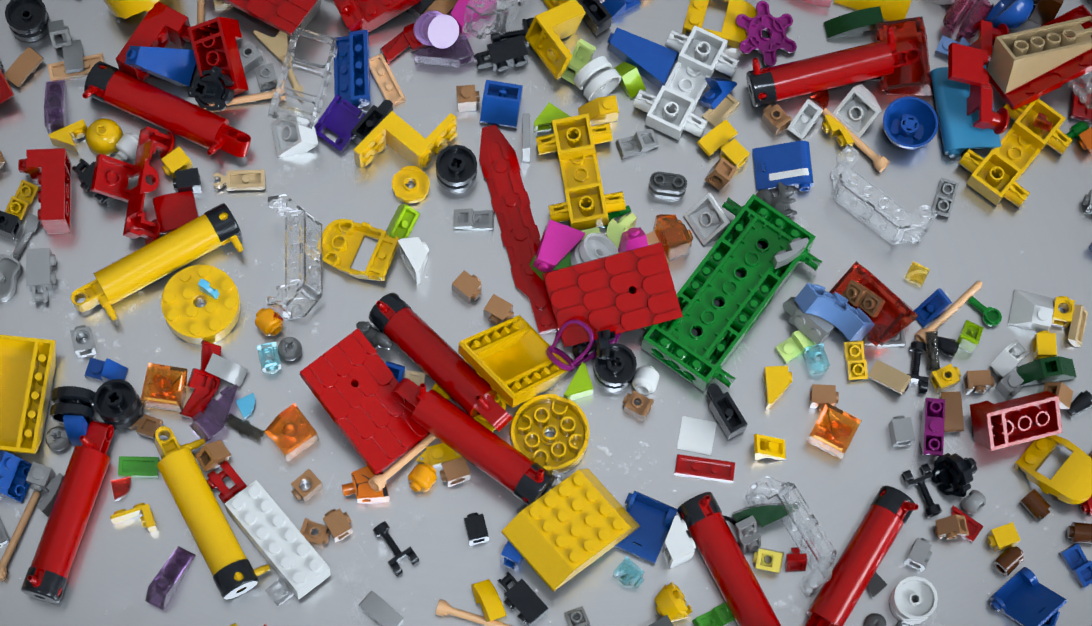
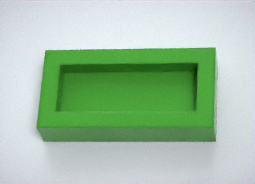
M119 456L118 477L158 478L159 469L157 464L160 459L159 457Z

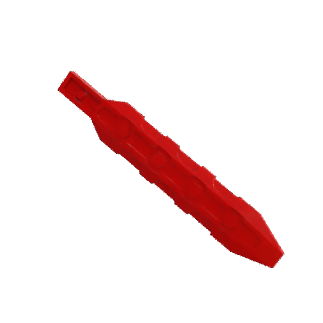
M496 124L483 127L479 162L484 179H486L493 211L497 215L504 247H506L512 267L510 270L515 287L529 300L538 334L557 331L558 328L545 283L529 265L532 258L537 254L540 234L532 216L530 200L520 175L521 169L516 152Z

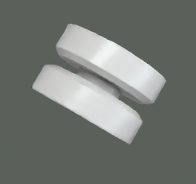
M605 56L598 57L586 64L574 78V83L580 90H584L583 95L589 102L598 97H606L621 82L622 77L615 69H611L612 64Z
M591 233L572 251L570 262L571 265H576L619 252L615 244L608 237L600 233Z
M918 576L907 577L891 593L889 600L890 609L895 618L901 620L902 623L909 625L920 624L936 609L938 596L932 583L925 578Z

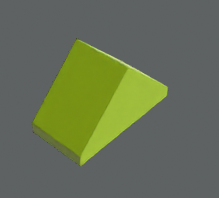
M624 61L613 68L622 77L619 85L630 100L637 96L639 90L646 91L637 67Z
M549 102L534 121V133L553 130L552 120L571 116Z
M966 319L956 340L959 343V348L972 353L980 341L984 327Z
M583 362L564 393V398L575 400L593 395V385L586 364Z

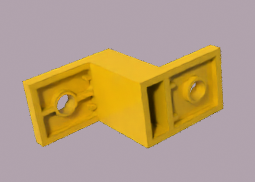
M542 0L549 10L534 17L525 36L526 40L556 79L563 76L573 56L561 40L575 34L586 13L577 0Z
M391 111L354 149L355 165L360 169L364 165L367 166L373 160V156L377 152L380 153L388 144L413 166L420 169L427 167L432 161L431 158L435 154L438 155L444 149V145L456 137L457 117L450 113L425 139Z

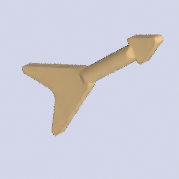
M254 30L253 35L281 61L292 85V93L303 102V86L299 85L288 61L287 34L279 30L275 37H270Z

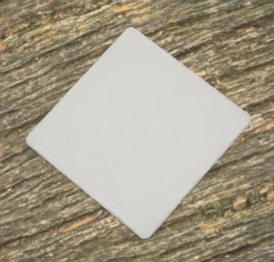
M683 416L677 449L711 455L717 423Z

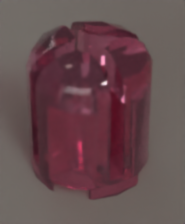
M955 0L943 18V25L953 35L961 24L956 38L961 39L964 37L966 40H969L978 31L973 29V26L980 20L985 21L994 8V4L991 5L988 0Z

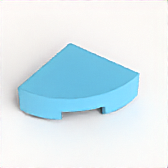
M201 278L198 283L200 291L216 300L220 295L218 290L210 287V283Z
M254 393L236 401L244 420L254 410L256 403Z

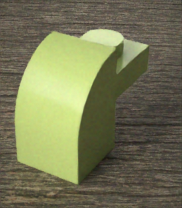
M583 39L578 40L572 53L573 56L562 78L575 85L574 78L576 74L593 60L592 57L596 47Z
M631 213L628 216L624 215L621 217L618 223L614 219L609 222L606 237L615 244L617 249H619L622 233L636 225L637 217Z

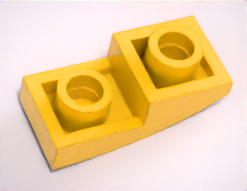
M825 115L822 122L824 133L828 134L830 139L836 137L839 146L843 147L845 152L851 150L854 144L852 136L839 121L830 115Z
M724 120L703 136L697 144L708 156H711L726 141L733 139L738 132L727 120Z
M22 179L15 196H11L5 212L18 216L22 221L33 205L41 187Z
M863 341L844 342L843 350L848 380L868 379Z
M490 579L471 584L476 604L481 603L486 622L507 616L502 601Z

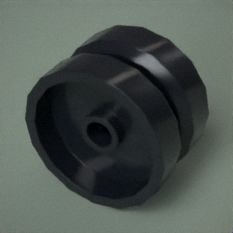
M10 0L5 10L6 21L13 35L19 40L25 42L37 41L49 31L48 22H50V18L42 0Z
M451 145L441 150L436 160V176L441 187L449 192L459 193L465 192L473 186L477 177V160L470 149L462 145Z
M618 343L609 344L610 351L615 350V357L605 360L597 358L596 354L593 367L594 379L605 390L612 392L622 391L632 383L637 367L636 356L625 345Z
M112 379L103 383L94 394L93 404L95 410L103 422L113 425L114 429L131 427L142 415L143 404L141 398L128 381Z
M76 386L54 388L52 391V401L55 404L51 406L50 418L56 422L64 423V415L83 416L87 423L90 424L94 420L95 411L91 407L94 406L95 392Z

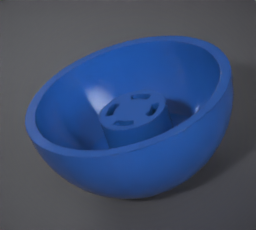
M1000 0L988 12L985 21L992 22V27L997 28L1001 23L1006 24L1009 30L1018 28L1028 20L1033 10L1034 0Z
M906 96L894 100L886 108L883 116V128L886 136L894 145L903 149H918L927 145L936 135L938 117L933 107L923 99Z

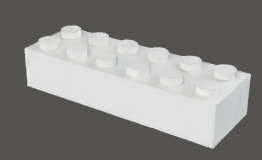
M257 480L224 503L230 517L298 599L331 576L330 567Z

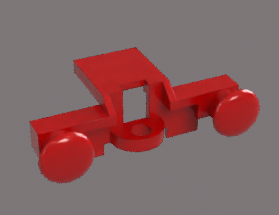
M980 20L973 26V29L979 30V38L970 46L953 42L948 45V79L970 84V96L967 98V116L976 110L979 111V120L973 123V127L993 129L995 134H1002L1009 124V112L1004 107L999 108L997 112H993V86L989 83V74L983 65L992 60V45L994 46L996 37L1009 34V28L1004 23L994 28L992 27V22Z
M148 126L141 129L134 165L103 154L96 156L91 191L127 202L128 207L123 236L137 239L138 237L145 238L146 245L158 239L161 231V224L157 219L151 222L144 220L145 194L153 192L159 184L157 171L153 166L149 165L150 159L156 150H159L160 158L172 152L175 137L171 132L163 134L159 130ZM139 175L137 186L127 189L129 178L133 179ZM146 176L151 178L152 185H149L146 182Z

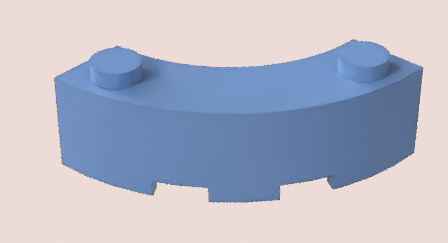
M807 283L794 299L802 312L816 315L830 322L850 341L862 340L875 325L860 308L855 309L847 303V298L837 292L831 294L825 291V287Z

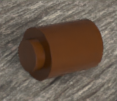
M1036 489L1032 490L1020 501L1035 519L1038 517L1043 519L1050 513L1048 509L1051 506Z
M1072 522L1071 526L1067 528V537L1070 538L1071 542L1092 544V524Z
M1009 546L993 561V565L1002 575L1008 576L1024 560V553L1017 546Z

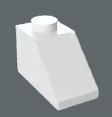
M1015 340L996 357L990 366L997 375L1004 378L1030 352Z

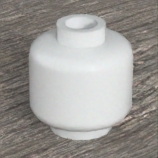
M133 132L131 134L125 133L116 144V149L119 151L117 155L125 161L127 159L135 160L139 136Z
M649 365L637 368L632 380V385L636 392L642 395L653 393L659 382V373L654 367Z

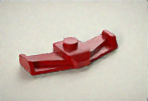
M415 23L405 26L400 34L380 48L388 64L408 47L414 52L427 46L415 38L413 32Z
M204 340L201 342L200 370L192 369L187 385L188 388L194 389L179 414L193 420L201 418L214 394L218 391L221 382L219 377L205 371L213 353L221 356V346Z

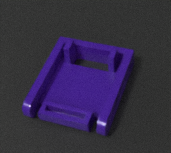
M337 94L314 127L318 136L341 152H344L352 141L351 131L364 117L365 113L362 114L360 109L344 98L338 104L341 96ZM327 128L339 136L335 142L324 135Z

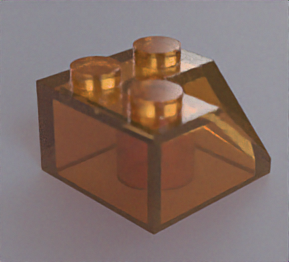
M656 215L653 230L659 241L662 242L669 262L688 255L693 240L691 231L687 230L685 224L678 220L676 215Z
M148 363L140 399L143 406L181 412L186 396L188 370L186 368Z
M295 403L278 414L264 431L287 462L319 440L318 433Z
M826 403L807 442L842 459L862 420Z

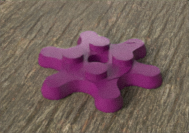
M759 1L756 5V17L750 18L745 14H740L736 17V25L744 29L747 39L740 43L739 50L744 54L757 50L758 53L762 54L763 62L766 66H774L777 62V50L781 49L787 53H793L797 49L795 41L787 38L785 34L786 28L793 24V18L790 14L786 13L778 18L773 17L769 11V4L765 1ZM762 30L769 33V38L762 37Z

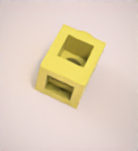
M759 548V551L754 553L753 563H756L755 568L777 573L781 572L784 552ZM766 556H770L772 558L771 563H767L765 561Z

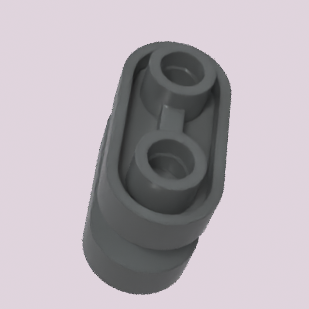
M655 172L650 177L648 191L657 198L680 200L685 195L687 180L680 174Z

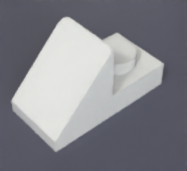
M808 98L787 129L801 140L804 139L811 127L818 122L823 109Z

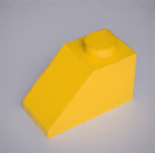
M616 95L598 97L578 108L579 115L589 113L591 125L618 121L619 110Z
M767 366L764 368L763 382L766 409H770L787 391L790 383H792V372L788 371V366Z

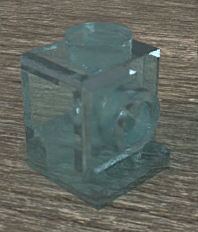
M276 342L257 346L263 373L274 374L282 369ZM273 356L271 360L266 359L267 357Z
M821 343L804 349L802 355L809 374L822 375L826 373L830 364L824 350V344ZM819 357L820 361H816L815 358Z
M626 557L614 570L612 576L615 578L620 576L619 580L628 587L630 585L632 588L635 587L637 589L644 582L643 576L645 572Z

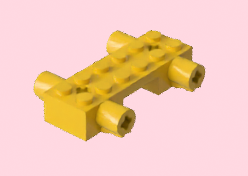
M1040 99L1031 102L1028 106L1024 105L1013 111L1009 104L1006 103L1004 108L1008 110L1010 118L1015 122L1001 140V147L992 149L985 159L969 148L959 161L961 166L972 173L966 184L996 206L1005 197L1019 208L1030 194V192L1016 182L1046 145H1049L1062 155L1073 141L1060 130L1066 118Z
M589 113L552 120L554 133L536 137L539 155L558 152L567 202L548 205L551 220L558 223L570 220L571 227L577 230L608 225V213L626 210L623 191L604 194L595 150V144L613 141L610 123L591 126Z

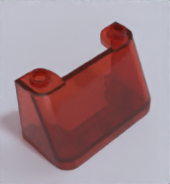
M923 17L878 23L879 30H876L877 41L887 40V27L892 26L896 43L911 40L915 42L921 52V58L916 63L896 67L893 74L883 76V80H880L881 91H885V94L933 95L927 34Z
M857 261L829 291L831 294L837 292L842 295L850 280H854L886 301L877 317H872L859 306H854L849 301L847 302L855 309L860 308L875 324L868 332L870 335L868 339L875 346L878 344L883 346L919 316Z

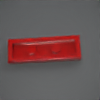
M677 454L674 475L733 483L735 462Z

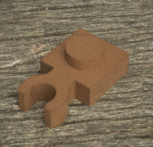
M144 414L142 419L139 418L135 424L128 428L131 430L137 429V434L155 439V432L159 427H162L163 421Z

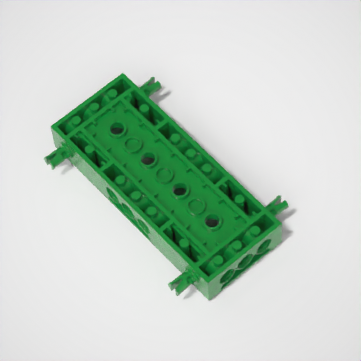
M754 194L743 206H740L729 197L722 205V208L735 215V218L677 293L683 317L643 327L648 332L643 338L641 348L703 392L715 378L730 388L731 382L733 383L736 378L722 369L728 358L799 263L804 262L814 271H817L818 266L823 262L809 253L816 236ZM808 237L807 247L797 258L782 267L774 269L772 261L776 253L783 250L787 251L792 240ZM759 241H764L767 243L768 247L766 249H761L758 247L757 243ZM743 270L746 276L739 278L735 272ZM715 299H722L724 305L717 307L713 301ZM699 328L702 331V335L694 336L691 330Z

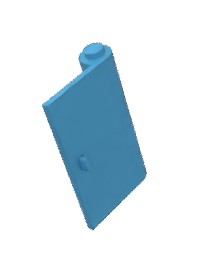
M948 67L931 70L930 77L945 155L950 158H956L965 149L1001 147L1000 136L995 134L993 129L973 127V123L979 120V111L976 110L967 116V98L970 96V84L949 80Z

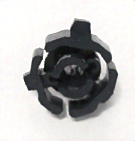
M213 66L210 70H204L202 76L196 77L193 88L188 89V97L195 98L198 105L206 108L208 111H222L227 107L226 104L232 101L235 94L234 89H227L225 86H233L234 82L229 75L222 74V68Z
M946 453L939 456L935 460V466L932 470L934 483H943L939 485L938 489L945 495L965 497L966 492L971 489L972 475L978 470L976 461L973 458L967 457L963 459L956 453L952 455Z

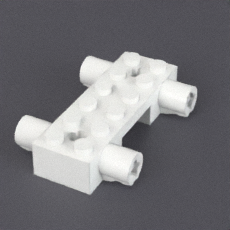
M697 26L693 27L689 37L675 30L671 31L665 47L680 53L665 86L661 87L657 97L646 91L639 90L633 103L634 107L648 113L645 125L679 140L683 130L697 137L702 136L708 121L692 113L708 85L705 78H711L715 70L732 77L739 64V60L724 53L728 43L727 40Z

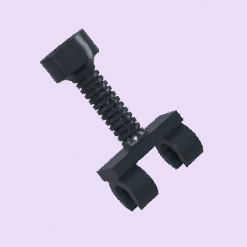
M534 18L522 19V30L504 33L499 32L498 29L490 30L491 42L495 43L502 39H509L520 35L525 38ZM525 38L526 47H528L530 44Z
M609 329L598 331L597 343L593 344L583 358H586L590 352L597 351V358L605 360L614 358L615 350L610 351L609 340L615 339V331L610 332ZM585 343L574 345L573 355L577 358L588 345Z
M914 341L911 342L910 351L914 353L912 372L907 375L911 376V382L920 383L918 392L926 394L929 377L919 376L921 354L926 351V343Z
M926 463L919 467L922 475L920 478L914 479L910 470L904 471L901 475L907 489L918 485L927 505L925 509L928 518L940 514L942 510L939 504L933 503V499L926 487L925 482L933 478V473H931V469Z
M384 521L377 525L373 532L377 537H383L388 547L394 553L395 557L388 561V565L394 574L398 576L403 571L397 563L398 561L407 556L414 565L419 562V558L411 546L403 552L399 550V547L388 532L390 529L389 525Z

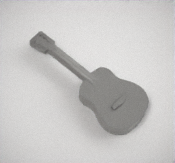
M29 214L25 225L26 230L10 256L0 254V302L9 301L16 292L17 279L23 272V266L18 261V258L32 233H35L41 222L33 214Z

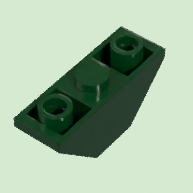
M1060 356L1041 358L1016 367L1018 375L1024 380L1020 386L1077 378L1073 359Z

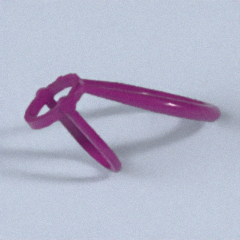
M573 319L565 322L560 330H557L553 344L546 350L548 358L558 367L572 372L582 362L586 363L596 357L597 351H594L586 358H583L593 346V332L580 320ZM572 323L584 327L590 336L589 345L574 361L565 352L556 348L564 329ZM621 333L615 334V339L609 340V344L617 343ZM553 353L564 358L569 365L558 360Z

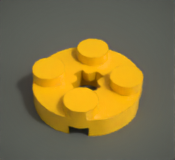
M403 167L393 176L392 190L399 201L410 204L422 202L429 192V177L419 167ZM409 181H413V184H416V186L409 188L406 184H409Z

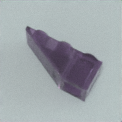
M463 35L458 36L455 43L448 48L442 49L432 46L419 49L414 53V61L417 64L459 67L473 62L474 52L467 36Z
M65 80L46 82L44 123L48 134L67 126Z
M236 384L231 388L228 385L220 392L222 396L218 400L214 398L206 405L208 409L204 413L199 411L191 418L194 422L189 426L205 442L209 441L224 427L238 388Z
M178 546L148 586L145 601L163 610L173 597L196 555Z

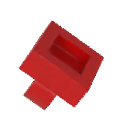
M799 547L791 548V553L786 555V572L806 571L807 554H800Z

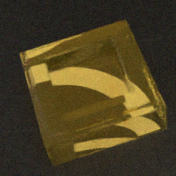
M913 261L904 279L922 287L930 269Z

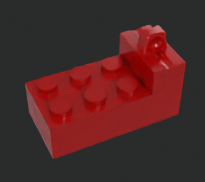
M333 0L351 32L367 30L369 33L421 2V0Z
M159 1L155 3L154 7L148 11L116 57L119 69L142 81L146 80L149 73L125 64L126 53L129 47L168 48L170 42L183 48L186 41L191 43L188 28L191 26L188 17Z
M216 17L189 27L188 31L200 76H202L204 70H210L213 66H218L222 68V74L229 75L234 82L233 86H225L227 89H234V95L249 90L236 40L242 38L238 20Z
M66 149L26 150L27 158L19 160L18 170L20 173L30 174L32 181L39 182V185H41V191H38V202L41 203V209H38L37 215L38 220L41 221L42 228H45L47 234L70 233L71 161Z
M1049 391L996 404L983 401L970 405L974 442L990 451L1063 433L1059 399L1057 395Z

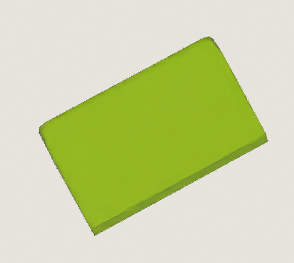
M407 204L399 205L386 230L387 235L394 239L396 236L399 239L408 238L420 213Z

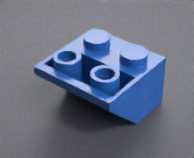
M486 80L480 123L517 128L523 85Z
M0 451V497L22 503L29 488L26 478L32 464L7 451Z

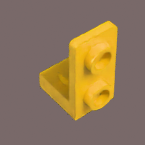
M139 503L134 505L132 509L117 510L114 512V515L110 516L113 524L141 516L143 528L147 527L149 532L157 531L149 504Z

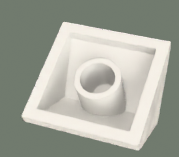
M711 193L706 194L683 215L703 246L721 237L731 224Z

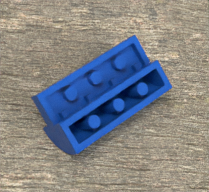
M367 30L349 32V36L333 38L335 96L337 94L341 96L338 104L344 98L355 107L363 108L370 103L369 33Z

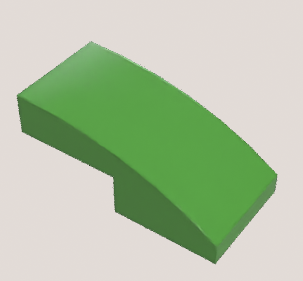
M726 602L692 620L695 626H726L735 621Z

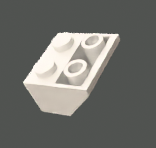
M678 515L673 519L662 549L669 569L690 561L696 548L692 537L689 538L686 533L688 529L683 519L680 520Z

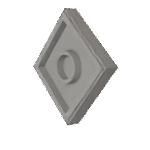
M523 113L522 163H529L531 148L529 113Z

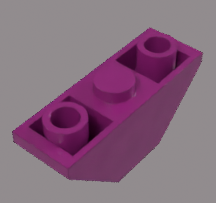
M925 398L920 429V443L923 455H943L945 399Z

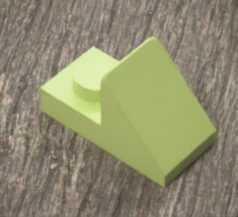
M798 330L793 332L790 338L777 345L775 351L782 361L787 364L816 344Z

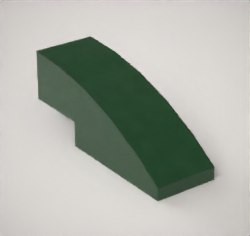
M877 6L835 17L825 21L823 25L827 40L863 35L864 31L882 29L884 20L881 8Z
M766 503L745 507L733 512V516L738 523L753 515L762 528L796 512L797 508L792 504Z

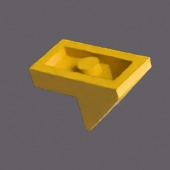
M84 119L48 135L53 145L77 152L73 140L83 138L86 135L87 126Z
M754 434L755 460L766 457L776 460L786 459L785 440Z

